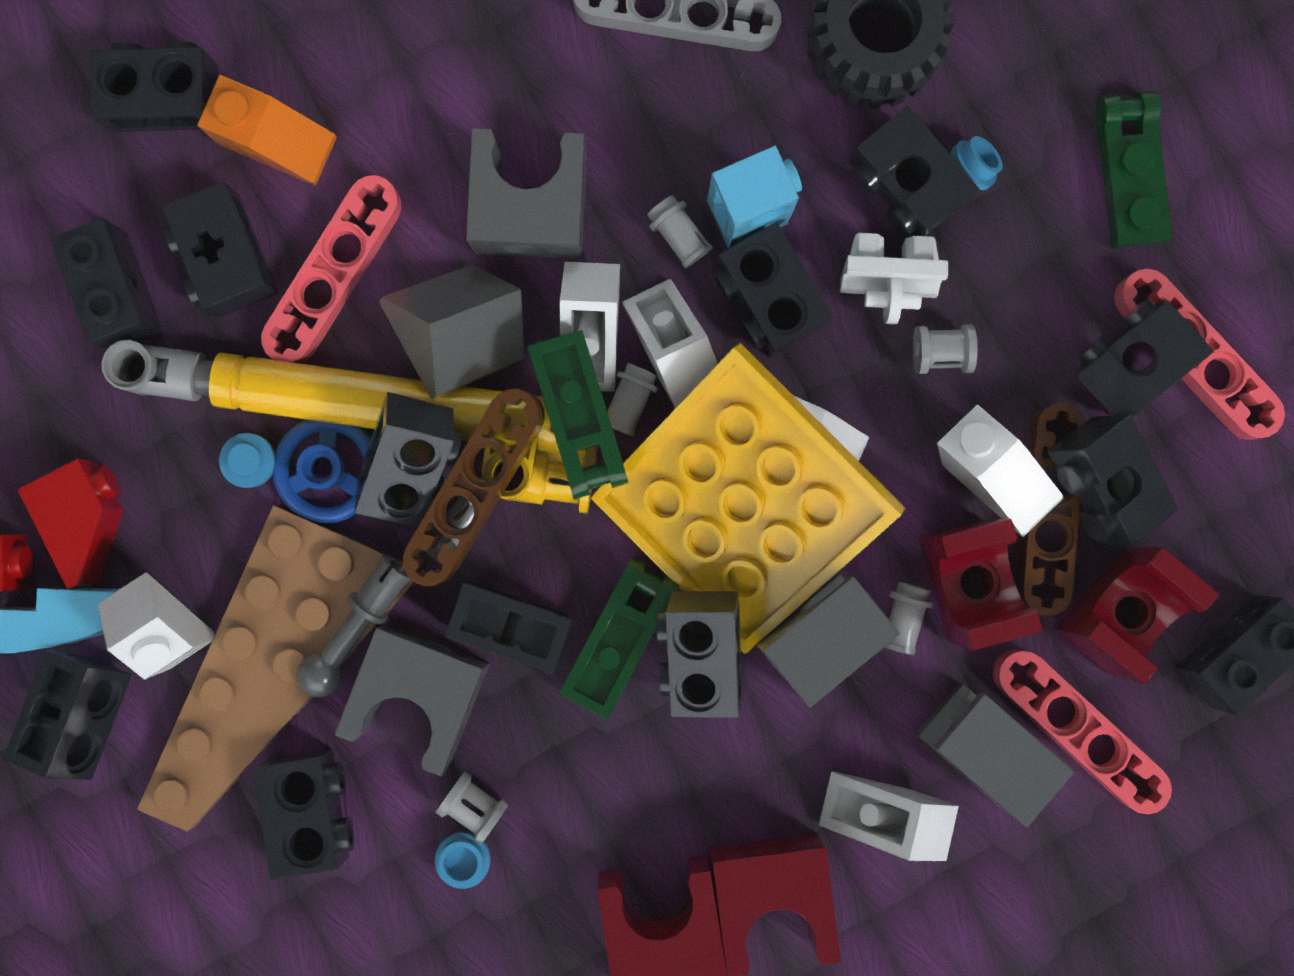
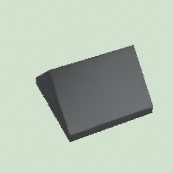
M473 264L383 296L379 300L382 309L431 399L516 365L524 359L521 289Z

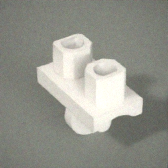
M858 233L855 235L850 255L846 259L840 276V293L865 294V307L883 308L884 323L897 324L900 319L901 309L920 310L922 297L937 298L942 280H946L948 277V261L939 260L934 237L912 236L906 238L902 246V258L884 257V237L873 233Z

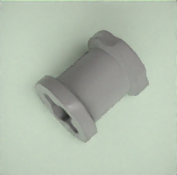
M963 324L960 330H928L925 326L915 327L913 334V364L916 373L927 374L929 369L960 368L963 373L974 372L977 364L978 343L973 324Z
M464 771L435 813L441 817L449 815L473 832L475 834L474 841L481 845L499 821L510 802L504 798L497 801L473 784L471 782L472 775ZM466 799L483 811L484 816L480 817L463 805L461 800Z

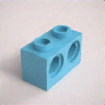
M776 146L713 172L707 203L727 248L735 246L775 222H778L780 227L787 225L799 200L797 192L802 191V184L793 162L790 159L782 161Z

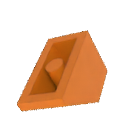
M219 75L197 125L218 145L316 186L337 139L334 133L272 96L222 75Z

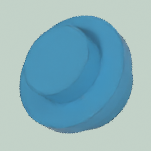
M974 136L969 141L962 140L958 142L951 150V156L980 190H986L996 182L997 174L1003 167L1002 160L996 149L987 140Z
M242 433L233 436L221 449L219 456L221 472L235 486L242 488L258 487L264 484L273 474L275 466L274 449L266 439L256 434Z
M460 831L447 836L436 851V871L439 877L451 887L459 889L473 887L484 879L489 870L491 854L485 841L481 845L475 842V834L472 832Z

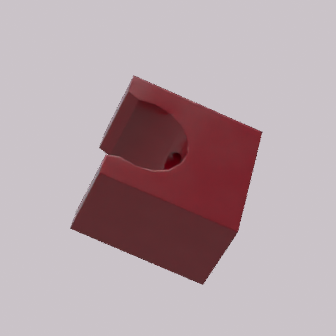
M1012 518L981 520L919 537L947 642L973 651L1043 632L1038 611L1034 607L1029 608L1025 605L1011 573L1008 544L1014 543L1017 540ZM974 566L983 577V585L976 595L968 597L961 588V577L966 569Z
M1123 547L1054 630L1105 673L1146 684L1158 669L1157 664L1148 657V653L1157 638L1171 623L1185 613L1194 610L1199 613L1206 611L1219 594L1163 547ZM1127 597L1132 604L1133 613L1130 620L1121 626L1116 619L1115 609L1118 602L1122 598Z
M818 833L710 847L727 976L748 975L750 961L746 949L747 934L752 924L758 918L774 910H789L805 918L808 922V937L821 965L841 963L827 850Z
M707 855L688 858L686 873L690 896L685 907L676 916L663 921L647 920L638 916L628 906L623 893L624 879L619 870L599 873L597 892L611 976H727Z

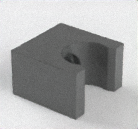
M472 129L466 240L474 254L582 259L587 149L583 133H564L560 142L562 158L559 170L549 182L538 188L521 189L509 185L500 178L499 170L502 157L492 129Z
M837 574L757 644V647L796 695L811 708L900 635V633L853 576L845 580L841 574Z
M390 624L378 627L374 632L335 736L354 742L374 726L377 710L384 700L394 697L409 699L422 707L429 717L432 729L430 746L422 757V769L442 776L452 763L490 663Z
M961 683L956 685L915 733L992 802L1026 828L1074 774L1071 768L987 695L980 692L976 696Z

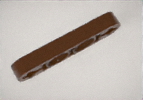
M508 389L499 393L491 402L405 549L403 567L407 576L414 583L422 586H434L451 579L459 569L542 429L545 420V410L540 399L533 393L520 389ZM524 401L526 406L523 413L530 420L526 426L515 425L511 429L506 439L517 442L515 449L512 450L504 441L490 438L488 435L492 429L496 433H504L511 419L504 412L508 404L518 406ZM486 447L495 449L502 458V470L492 480L481 478L474 468V460L477 453ZM455 496L467 498L474 508L473 519L465 528L453 526L446 516L447 504ZM435 526L443 535L459 539V543L457 546L453 542L444 543L437 555V560L443 564L442 569L437 568L427 573L424 570L426 560L420 554L421 551L434 549L443 535L432 532Z
M1055 403L1042 408L1032 418L1028 452L1043 471L1049 467H1055L1051 458L1042 459V452H1047L1053 448L1056 441L1055 433L1046 431V423L1056 420L1058 414H1060L1061 423L1070 425V435L1086 422L1082 412L1074 405ZM1068 435L1061 436L1059 438V442L1066 438ZM1067 490L1062 494L1063 499L1024 537L1021 536L1016 588L1025 605L1029 608L1034 607L1038 614L1042 616H1054L1065 611L1071 603L1073 596L1081 502L1077 495H1073ZM1045 521L1056 523L1062 531V543L1053 552L1043 551L1038 547L1035 540L1037 528ZM1034 558L1042 561L1060 560V569L1048 568L1047 583L1050 586H1055L1057 593L1055 597L1046 598L1045 606H1042L1040 597L1032 595L1033 585L1043 583L1045 567H1033Z

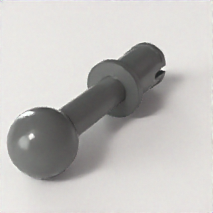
M383 555L379 560L380 563L359 592L350 593L347 601L353 608L351 613L322 653H314L307 656L298 666L296 674L297 683L304 693L312 697H325L338 688L342 678L341 663L371 622L376 624H384L388 619L387 609L406 583L411 580L407 576L405 569L402 572L399 571L403 566L400 561L391 556Z

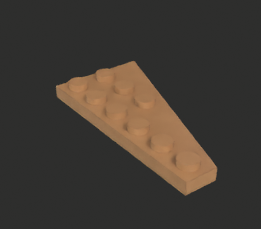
M273 506L137 810L188 832L193 829L239 779V776L256 757L272 743L286 724L311 700L312 696L304 693L297 683L296 674L298 666L307 656L314 653H322L351 613L353 608L347 601L350 593L359 592L380 563L379 560L383 555L391 556L402 564L403 560L319 523L302 518L285 508ZM403 566L400 568V572L404 570ZM412 580L406 583V585L395 598L393 603L387 609V614L390 613V611L394 608V605L416 583H414ZM370 623L341 665L377 625L376 623Z

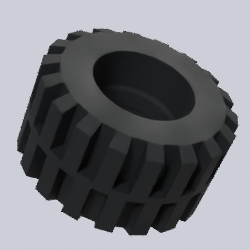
M817 0L807 37L810 38L807 47L809 60H817L813 70L818 80L828 77L830 82L827 91L835 97L840 91L847 93L849 97L846 103L857 107L860 99L868 100V109H880L886 99H888L891 107L903 103L907 94L913 97L922 90L950 46L952 37L949 34L955 26V14L946 12L952 0ZM865 11L884 12L895 18L904 29L907 37V47L894 53L874 52L863 46L856 39L851 30L849 19Z

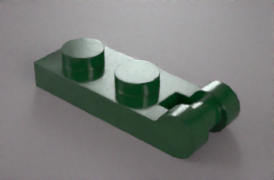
M1156 90L1138 92L1131 99H1121L1118 94L1100 96L1097 100L1096 121L1111 249L1160 245L1173 240L1159 127L1161 100ZM1134 120L1136 135L1122 136V121Z
M579 330L529 345L528 350L574 500L589 496V489L611 483L612 488L628 484L625 468L583 331ZM600 446L604 461L582 468L578 452Z
M633 557L629 561L559 693L560 696L607 721L657 629L658 612L666 611L672 591H677L679 587L667 575H665L664 579H661L644 570L646 564ZM633 589L652 598L646 613L626 603Z

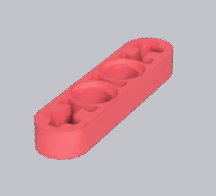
M377 175L365 176L357 180L347 193L264 326L261 334L262 346L265 353L272 360L303 364L317 350L399 218L402 210L401 199L394 186L387 179ZM380 191H384L382 198L388 204L387 208L383 212L378 209L371 211L365 223L374 231L368 236L359 226L348 221L354 215L362 222L368 212V207L363 202L364 197L367 194L376 197ZM351 234L357 236L361 242L359 256L349 263L336 261L332 252L334 242L343 235ZM316 280L327 281L332 288L330 302L321 309L309 308L304 301L306 287ZM294 307L305 316L317 320L313 328L304 322L298 328L295 337L301 341V345L297 351L287 348L283 354L280 353L283 344L277 340L279 333L282 330L287 333L293 332L300 321L295 316L290 315Z
M1148 268L1138 270L1120 281L1115 289L1114 300L1116 308L1123 317L1137 306L1133 301V298L1138 293L1135 287L1140 288L1147 284L1152 289L1148 298L1154 304L1164 296L1215 351L1181 379L1231 433L1238 438L1252 440L1270 437L1278 432L1283 425L1285 417L1284 405L1279 397L1166 276L1157 270ZM1211 360L1221 361L1229 369V383L1222 390L1213 389L1205 380V367ZM1243 386L1246 388L1245 392L1237 395L1241 400L1226 403V398L1240 392ZM1260 404L1263 411L1260 412L1258 417L1263 424L1248 425L1246 419L1251 413L1245 405L1253 406Z
M1020 649L1006 651L998 657L992 673L994 683L998 689L1116 799L1132 810L1148 815L1157 813L1166 807L1172 792L1171 782L1166 773L1041 657ZM1013 663L1022 666L1029 663L1031 666L1026 672L1028 677L1038 686L1046 688L1049 680L1052 682V686L1044 689L1038 696L1030 688L1019 683L1011 686L1010 682L1013 680L1014 675L1009 668ZM1067 697L1074 705V717L1066 726L1054 727L1048 720V706L1055 698ZM1035 699L1033 706L1031 707L1029 705V701ZM1106 734L1114 741L1115 753L1107 763L1101 765L1094 764L1088 755L1089 743L1097 735ZM1127 767L1132 773L1146 780L1149 779L1147 785L1152 790V793L1147 798L1141 795L1134 796L1137 792L1136 786L1118 773Z

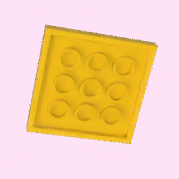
M741 343L735 346L623 463L628 484L612 488L611 483L602 485L591 497L612 521L672 581L679 585L682 591H739L741 651L744 654L748 653L899 518L905 509Z

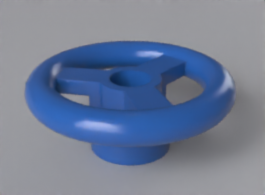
M305 419L293 426L283 436L275 451L273 481L280 498L291 511L302 518L317 523H336L357 514L355 513L357 478L344 470V461L337 452L338 433L347 436L358 446L364 459L371 436L362 427ZM320 432L319 445L308 447L300 454L296 465L297 474L290 477L289 463L293 451L303 439L311 434ZM327 458L332 464V472L328 477L322 479L317 473V466L321 460ZM337 486L353 497L337 506L320 507L305 501L298 493L308 488L327 490Z

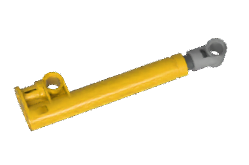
M123 340L112 344L106 350L102 359L103 375L113 387L142 396L153 395L199 401L203 395L209 396L210 402L214 407L234 410L239 407L242 411L374 429L387 392L453 408L454 432L461 433V441L465 442L470 440L494 398L503 392L463 386L435 399H431L422 380L258 357H247L245 359L243 355L218 353L214 361L206 360V356L202 352L144 345L132 340ZM142 355L145 361L144 372L139 379L132 382L129 377L128 368L134 358ZM536 396L540 399L545 410V420L542 429L521 462L524 470L522 483L512 491H504L501 498L508 501L542 505L544 500L578 504L579 513L588 514L592 489H589V496L574 500L570 486L552 483V480L568 481L544 399L543 397ZM522 401L518 406L508 404L504 412L511 419L504 433H496L492 429L488 436L504 441L514 450L517 442L507 440L506 438L515 425L526 426L530 418L523 413L526 403ZM598 446L578 452L582 468L596 464ZM490 447L485 448L482 465V478L486 480L496 478L497 468L502 464L500 454Z

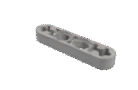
M573 0L577 16L585 23L594 26L746 51H762L770 47L776 40L781 25V12L773 0H663L665 9L655 18H645L639 15L634 7L636 0H626L625 14L618 13L619 3L617 0H601L599 7L594 8L589 6V0ZM698 2L710 3L716 8L718 19L708 27L696 26L687 15L689 8ZM727 6L735 8L733 19L736 20H733L732 31L724 30L728 14ZM754 12L763 14L762 22L766 24L762 26L760 34L749 32L750 25L745 22L750 20Z

